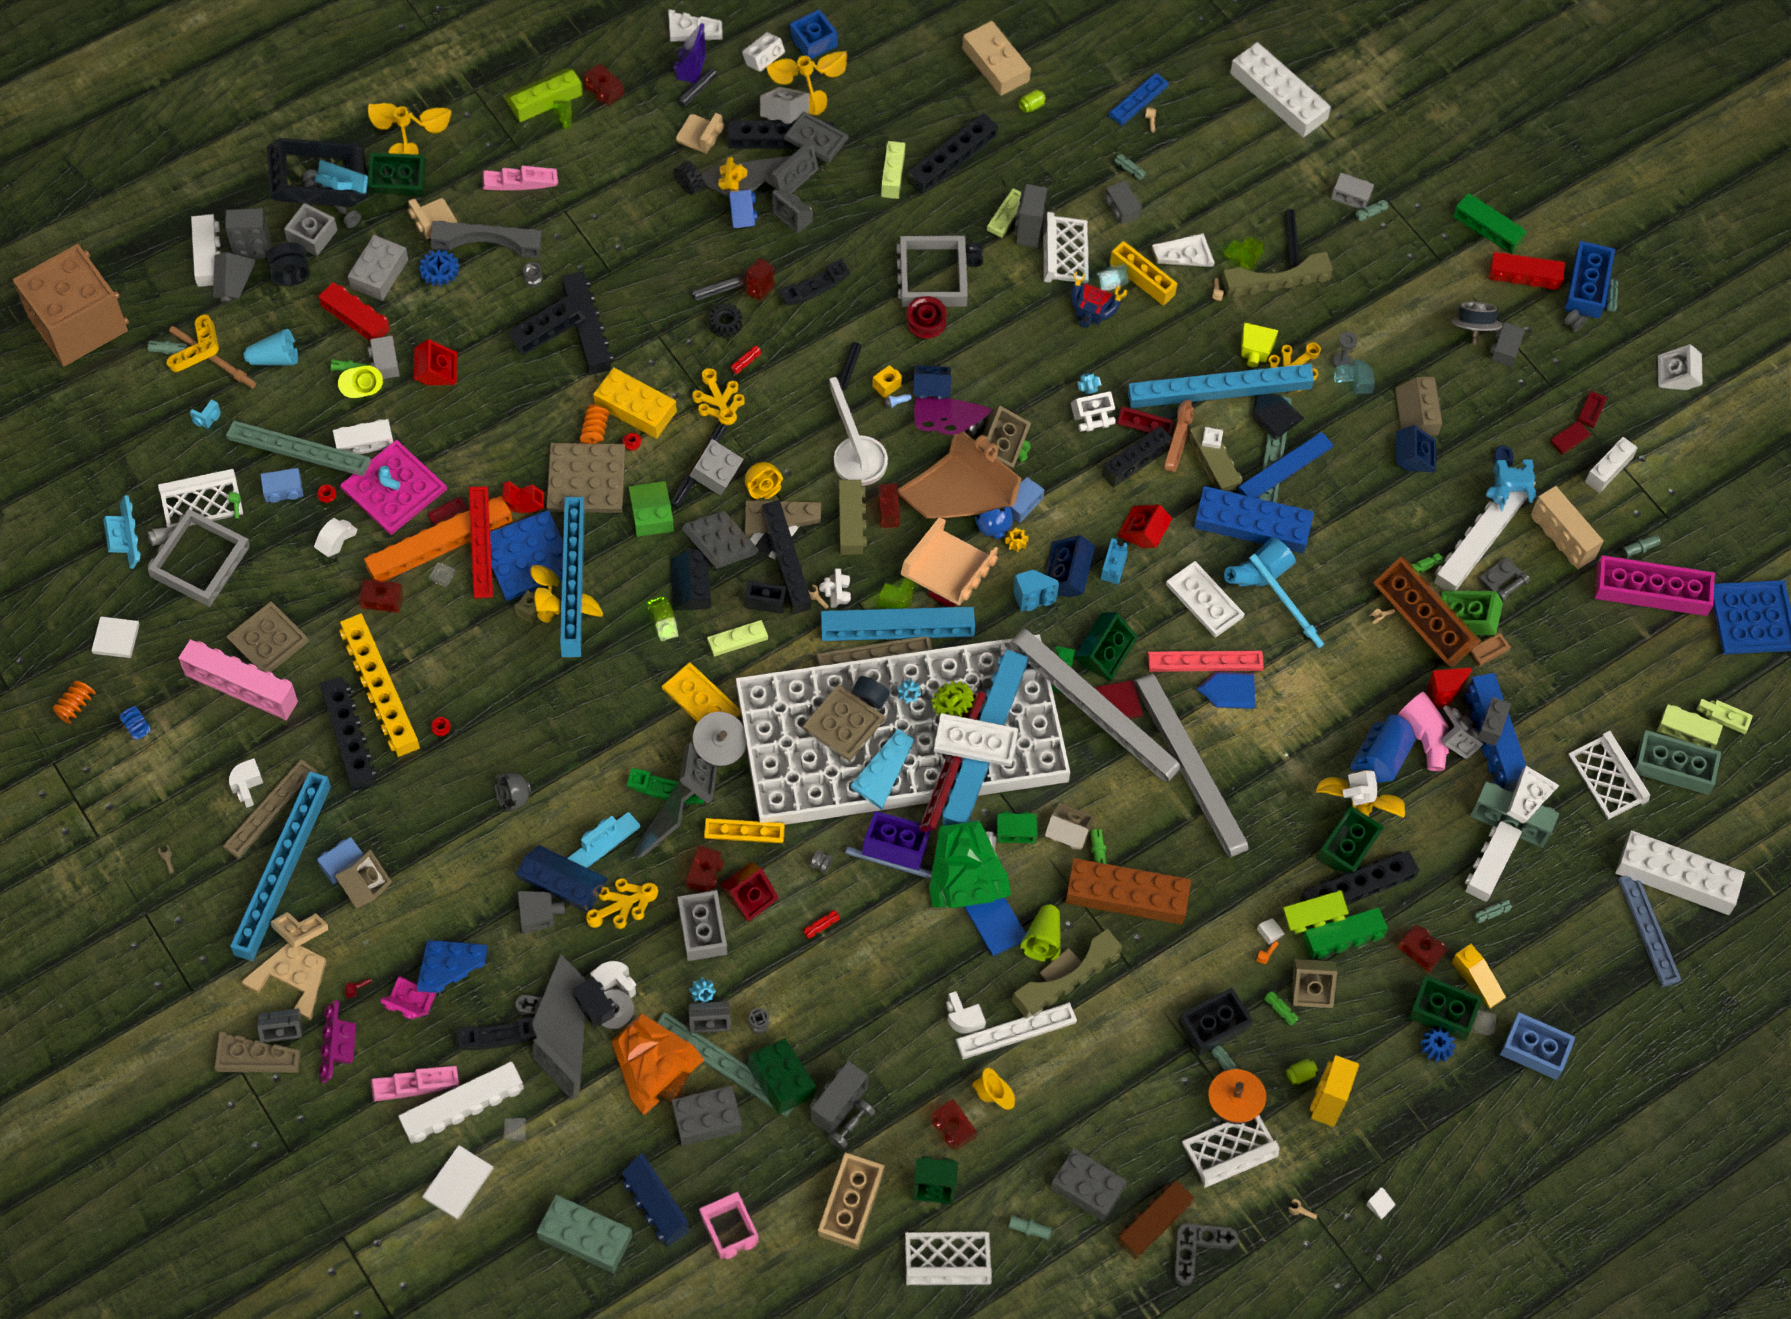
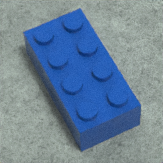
M1583 241L1579 242L1575 252L1564 311L1572 312L1574 309H1577L1581 315L1600 319L1608 292L1615 254L1614 248Z

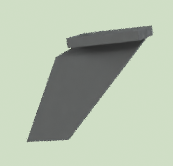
M560 954L532 1023L536 1036L533 1043L532 1058L573 1101L579 1096L585 1015L574 1000L572 989L587 980Z

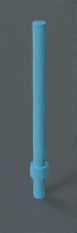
M1252 555L1249 559L1302 626L1305 635L1310 637L1318 648L1322 647L1324 642L1317 635V630L1314 626H1310L1257 555Z

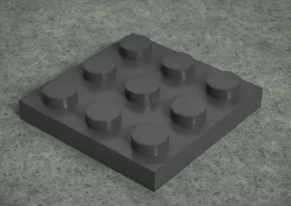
M725 511L686 523L682 528L716 568L754 556L759 550Z

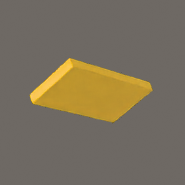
M690 662L662 685V690L697 723L704 716L713 712L729 713L737 719L741 717L740 708Z

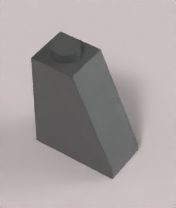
M228 252L214 255L213 298L220 299V302L231 303V300L239 299L255 264V259Z

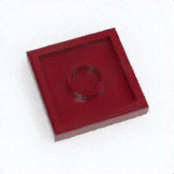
M1133 680L1096 687V690L1129 719L1142 717L1143 714Z

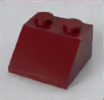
M752 862L720 885L730 903L747 922L779 899L762 868Z

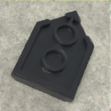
M1255 395L1252 418L1274 440L1304 419L1281 395Z

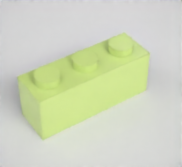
M888 141L881 197L899 199L905 143Z
M1668 704L1662 714L1657 732L1678 740L1714 749L1723 725L1718 724L1714 720L1702 718L1696 713L1684 711L1678 706Z

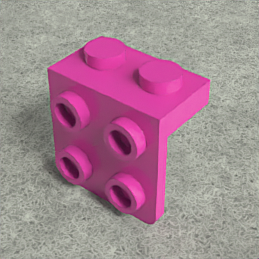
M400 976L396 981L391 996L382 997L380 1002L385 1004L384 1007L391 1011H396L397 1009L403 1012V1016L414 1019V1017L420 1018L421 1016L428 1015L436 993L417 991V983Z

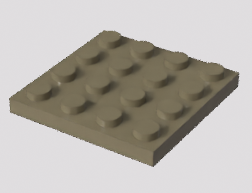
M551 443L547 511L564 512L565 497H584L585 512L623 513L625 444Z

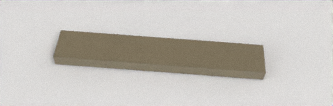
M915 637L818 653L816 658L818 666L928 651L932 650L929 637Z
M301 759L228 839L223 848L237 859H240L301 791L309 771L317 773L316 769Z

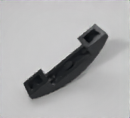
M841 258L826 266V271L798 285L792 283L778 290L787 306L803 303L832 289L851 273Z
M535 1017L518 1019L516 1023L477 1029V1026L457 1029L459 1050L493 1049L536 1039L532 1028Z

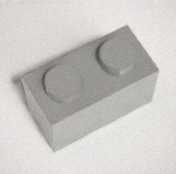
M1341 173L1331 199L1363 210L1366 208L1371 197L1374 184Z
M393 337L370 339L372 347H368L369 356L374 358L371 366L381 372L383 379L400 376Z

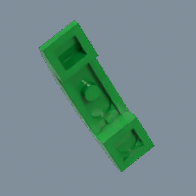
M631 768L627 787L645 795L668 800L679 784V781L652 776L649 771ZM694 793L684 803L704 804V800L699 799Z

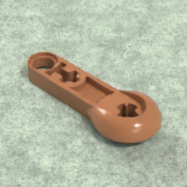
M1191 400L1182 401L1179 405L1177 412L1178 423L1165 463L1166 471L1176 472L1189 432L1187 426L1191 424L1194 415Z

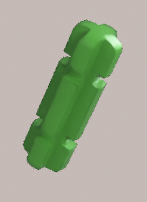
M1435 554L1432 558L1428 557L1416 562V565L1415 563L1411 565L1418 572H1423L1435 567V565L1442 564L1443 557L1440 554Z
M1273 991L1269 992L1265 996V1001L1269 1005L1272 1004V1008L1282 1018H1286L1285 1021L1290 1026L1294 1025L1298 1021V1016L1294 1012L1291 1013V1009L1281 999H1278V996Z

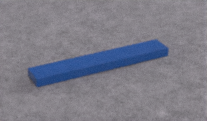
M1320 432L1239 486L1238 490L1242 495L1258 498L1332 449L1333 444Z

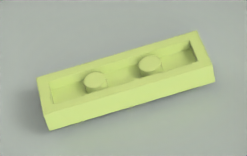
M1016 189L1010 191L988 224L987 231L1001 238L1005 235L1017 217L1020 191Z
M762 620L707 637V640L715 657L768 640V635Z

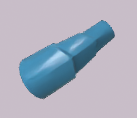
M1271 537L1254 553L1274 579L1278 578L1296 563L1291 550L1275 537ZM1251 560L1241 563L1240 566L1227 567L1224 572L1225 581L1229 584H1239V586H1264L1269 584Z

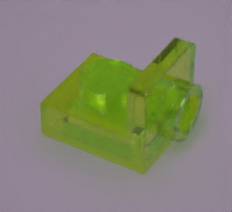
M554 101L555 114H560V122H563V128L571 129L573 115L571 101Z

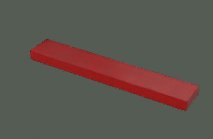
M488 486L469 487L473 599L493 598Z

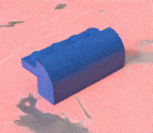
M1389 715L1385 722L1379 721L1374 723L1350 765L1352 771H1374L1376 783L1394 781L1416 740L1410 723L1397 715Z

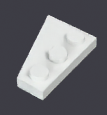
M669 9L670 41H686L700 23H705V40L722 39V23L719 20L706 17H692L688 13L678 14L674 10Z
M1204 234L1152 245V251L1157 264L1214 267V260Z
M1527 766L1524 767L1507 814L1524 824L1559 785Z

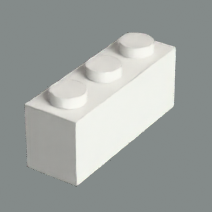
M380 419L371 423H360L356 426L340 427L333 430L336 448L355 454L383 450L393 443L388 419Z
M1622 437L1589 472L1585 483L1600 493L1633 459L1638 447Z

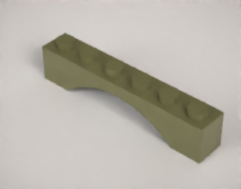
M1323 252L1309 255L1297 267L1281 273H1257L1242 267L1227 269L1223 271L1222 283L1227 298L1240 297L1246 294H1257L1263 291L1308 285L1313 282H1325L1330 280L1333 268L1328 253Z
M1106 929L1092 939L1086 958L1073 972L1049 982H1029L1014 992L1012 1002L1026 1019L1030 1016H1037L1042 1012L1043 1007L1053 1005L1059 999V996L1069 994L1075 985L1085 983L1094 972L1096 974L1101 972L1108 962L1113 963L1118 960L1123 946Z

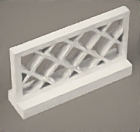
M1047 212L1043 221L1044 282H1051L1052 279L1076 282L1074 271L1079 269L1085 275V279L1081 283H1088L1087 220L1055 217L1053 212ZM1056 223H1062L1066 228L1061 231L1056 226ZM1073 226H1083V231L1078 233ZM1068 230L1075 235L1071 240L1064 234ZM1060 236L1066 241L1062 246L1057 242V238ZM1079 239L1083 246L1079 248L1073 242ZM1070 245L1075 252L1070 254L1065 247ZM1060 251L1067 257L1063 261L1057 256V253ZM1079 254L1083 261L1079 263L1074 256ZM1070 260L1075 267L1070 269L1065 263ZM1061 266L1067 273L1057 274V269ZM1076 275V278L1078 280H1081L1083 278L1081 276Z
M230 469L159 484L158 487L167 527H177L178 523L171 524L170 518L174 512L180 516L183 514L177 510L182 502L190 506V510L194 508L201 513L200 515L207 516L206 518L212 521L234 517V511L230 512L225 509L229 504V495L222 492L225 486L233 484V492L239 494L234 470ZM208 489L216 491L211 500L203 496ZM189 493L197 495L192 504L184 499ZM219 494L228 498L223 506L214 502ZM175 497L178 499V502L174 507H171L167 504L166 498ZM200 498L209 502L204 510L195 506ZM241 501L239 504V515H243ZM211 505L220 509L216 515L206 513Z
M1611 731L1604 733L1602 737L1568 754L1608 820L1649 801L1650 794ZM1601 743L1605 749L1604 755L1593 753V747ZM1579 754L1588 755L1587 763L1578 762L1575 756ZM1591 756L1602 759L1600 768L1588 765ZM1604 760L1613 762L1615 765L1614 771L1602 768ZM1587 768L1598 771L1596 780L1587 777ZM1601 772L1612 775L1610 784L1598 781ZM1614 776L1623 778L1625 781L1624 787L1612 785ZM1597 785L1608 787L1606 796L1597 793ZM1611 788L1622 791L1620 800L1608 797ZM1624 792L1633 794L1636 800L1631 803L1622 801ZM1607 801L1618 803L1617 810L1610 813L1606 808Z
M1259 1115L1254 1118L1257 1122L1256 1129L1245 1126V1123L1240 1125L1227 1122L1183 1141L1182 1144L1198 1171L1204 1188L1278 1157L1279 1146L1276 1140L1273 1141ZM1231 1127L1240 1129L1238 1137L1226 1134L1227 1130ZM1243 1130L1254 1134L1251 1142L1240 1138ZM1217 1135L1222 1138L1219 1145L1208 1142L1209 1137ZM1256 1135L1265 1137L1268 1143L1263 1145L1254 1143ZM1224 1138L1235 1141L1233 1149L1222 1146ZM1193 1143L1202 1144L1201 1153L1193 1151L1190 1145ZM1238 1143L1250 1146L1248 1151L1245 1153L1236 1151ZM1206 1146L1217 1149L1215 1157L1203 1154ZM1220 1151L1231 1154L1230 1159L1226 1161L1217 1157ZM1201 1159L1212 1161L1211 1167L1203 1170L1200 1165Z
M989 1232L905 1234L906 1285L991 1284ZM910 1239H919L923 1245L916 1250L910 1245ZM934 1239H940L944 1243L938 1250L930 1244ZM954 1239H961L965 1244L958 1250L951 1242ZM975 1239H985V1245L980 1250L972 1244ZM926 1246L934 1252L928 1260L920 1254ZM947 1246L955 1252L949 1260L941 1254ZM968 1246L976 1252L970 1259L962 1254ZM916 1256L924 1262L920 1267H911V1261ZM938 1256L945 1263L941 1267H935L930 1262ZM959 1256L966 1263L962 1267H956L951 1262ZM980 1256L986 1261V1267H977L973 1261Z

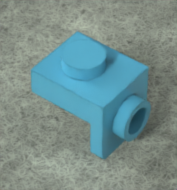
M211 400L202 413L192 409L190 411L192 422L199 427L203 426L208 429L220 416L218 403Z

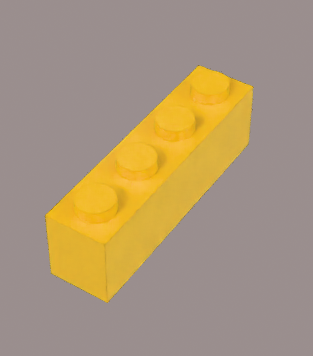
M1125 241L1120 243L1111 252L1110 264L1164 306L1175 296L1178 283Z

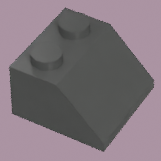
M774 190L772 192L773 214L797 234L813 222V210L809 205L801 202L797 195L792 194L788 190Z

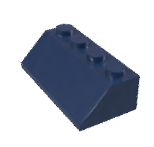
M540 845L524 857L515 873L521 881L543 892H549L552 896L587 913L592 909L608 880L607 877Z
M643 1153L640 1154L622 1172L623 1180L621 1182L626 1191L631 1190L635 1196L632 1199L638 1209L642 1207L646 1213L643 1216L650 1226L653 1224L656 1228L655 1235L661 1243L664 1241L668 1247L689 1233L688 1221Z

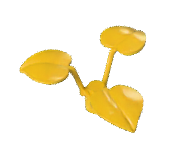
M842 51L828 54L818 61L817 66L808 56L800 57L797 60V64L791 59H782L770 63L767 66V71L771 79L781 85L791 83L794 76L798 75V72L806 76L810 91L808 114L812 116L819 115L827 106V96L821 90L813 92L809 75L813 72L814 67L821 74L825 72L827 77L840 76L846 69L847 53Z
M389 103L368 105L370 120L376 128L382 130L389 129L392 123L396 122L401 127L403 144H394L389 150V153L419 155L416 144H407L404 127L409 125L411 119L420 126H425L426 131L439 133L447 127L451 116L450 109L434 108L424 111L420 115V122L412 113H408L407 108L402 106L396 107Z
M532 565L530 569L532 578L540 585L548 586V589L537 588L535 591L534 601L538 612L537 616L541 621L549 623L555 614L559 615L561 612L562 601L551 593L552 586L557 587L560 581L556 573L542 565ZM583 594L582 613L602 617L603 612L596 600L587 594Z
M1329 777L1318 784L1316 793L1344 796L1343 790L1351 787L1348 786V782L1344 779ZM1384 794L1376 797L1373 802L1354 806L1352 801V806L1368 817L1370 812H1372L1373 806L1403 818L1405 816L1404 801L1393 795Z

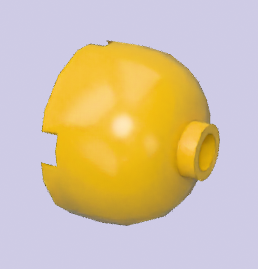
M759 462L747 470L745 486L753 498L758 500L762 497L769 499L781 489L782 486L780 484L781 480L783 481V477L780 471L771 463Z

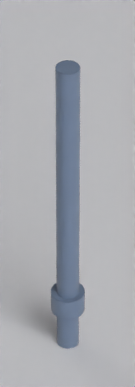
M847 846L845 854L928 879L932 877V871L922 868L918 871L862 855V850Z

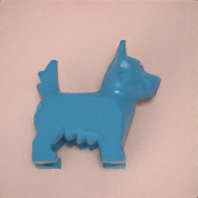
M1497 460L1495 463L1496 466L1493 469L1495 485L1487 489L1486 496L1492 498L1495 504L1500 505V511L1503 512L1510 492H1526L1530 503L1537 497L1533 487L1535 475L1532 460H1523L1522 463L1525 467L1519 469L1516 467L1508 468L1506 460Z

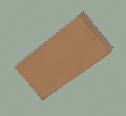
M1498 633L1479 643L1469 652V655L1479 667L1509 651L1511 647L1502 634Z

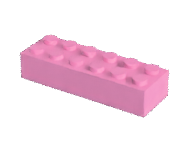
M190 639L178 658L185 676L286 721L298 703L293 684L290 681L278 679L271 672L260 671L253 664L249 663L247 665L242 663L235 656L229 657L224 655L221 650L216 648L213 650L201 641L195 642Z

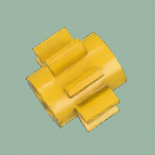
M1017 527L1012 532L1008 530V537L1005 538V543L1009 544V550L1013 549L1019 552L1021 548L1026 549V542H1028L1029 536L1024 535L1025 530L1017 529Z

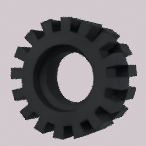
M684 161L674 168L675 178L678 179V184H681V188H684L686 193L694 195L704 188L705 181L702 179L703 176L691 161Z
M722 303L721 307L717 304L716 309L713 307L712 312L709 314L710 329L713 330L714 334L717 333L718 337H721V334L723 338H726V335L733 337V333L737 335L742 326V313H740V309H737L736 305L731 307V303H728V306ZM730 317L733 321L729 324H722L719 322V319Z

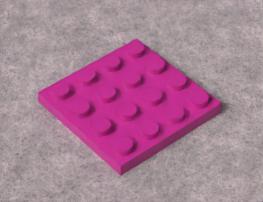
M395 440L371 460L364 477L353 474L340 485L341 489L390 535L394 534L447 490V486L398 440ZM387 466L390 469L391 478L401 482L398 490L383 486L380 483L378 477L380 467Z

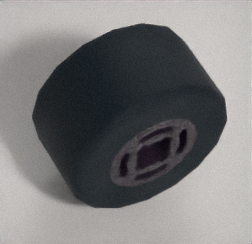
M860 676L851 691L853 695L876 709L883 707L890 694L884 685L866 676Z

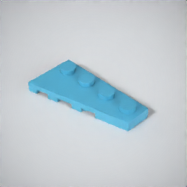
M898 729L851 784V789L882 810L914 744V739Z

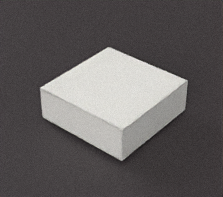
M1205 427L1202 446L1220 449L1223 430Z

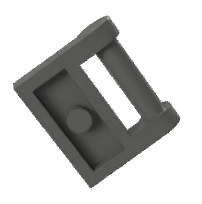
M1505 557L1480 576L1478 581L1488 591H1497L1503 602L1519 586L1527 584L1530 578L1508 557ZM1515 576V577L1517 578L1514 582H1512L1510 585H1508L1505 589H1503V590H1499V589H1498L1500 586H1502L1504 583H1506V582H1507L1508 580H1510L1512 577Z

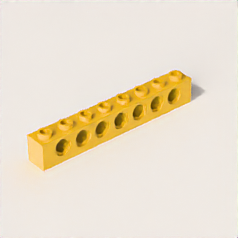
M362 613L340 621L342 627L339 630L342 640H347L348 645H346L347 651L350 656L353 655L355 658L353 661L354 667L357 672L360 671L362 674L360 677L361 683L364 688L367 687L369 690L366 694L370 703H374L376 706L373 710L377 719H381L383 722L381 725L382 731L385 736L389 735L390 740L388 744L391 751H396L397 756L400 757L420 749L418 739ZM357 636L361 637L358 640H354V638ZM363 652H368L366 655H360ZM369 668H375L373 671H367ZM376 684H382L380 687H374ZM382 700H389L387 703H381ZM389 716H396L394 719H388ZM396 732H403L401 735H395Z

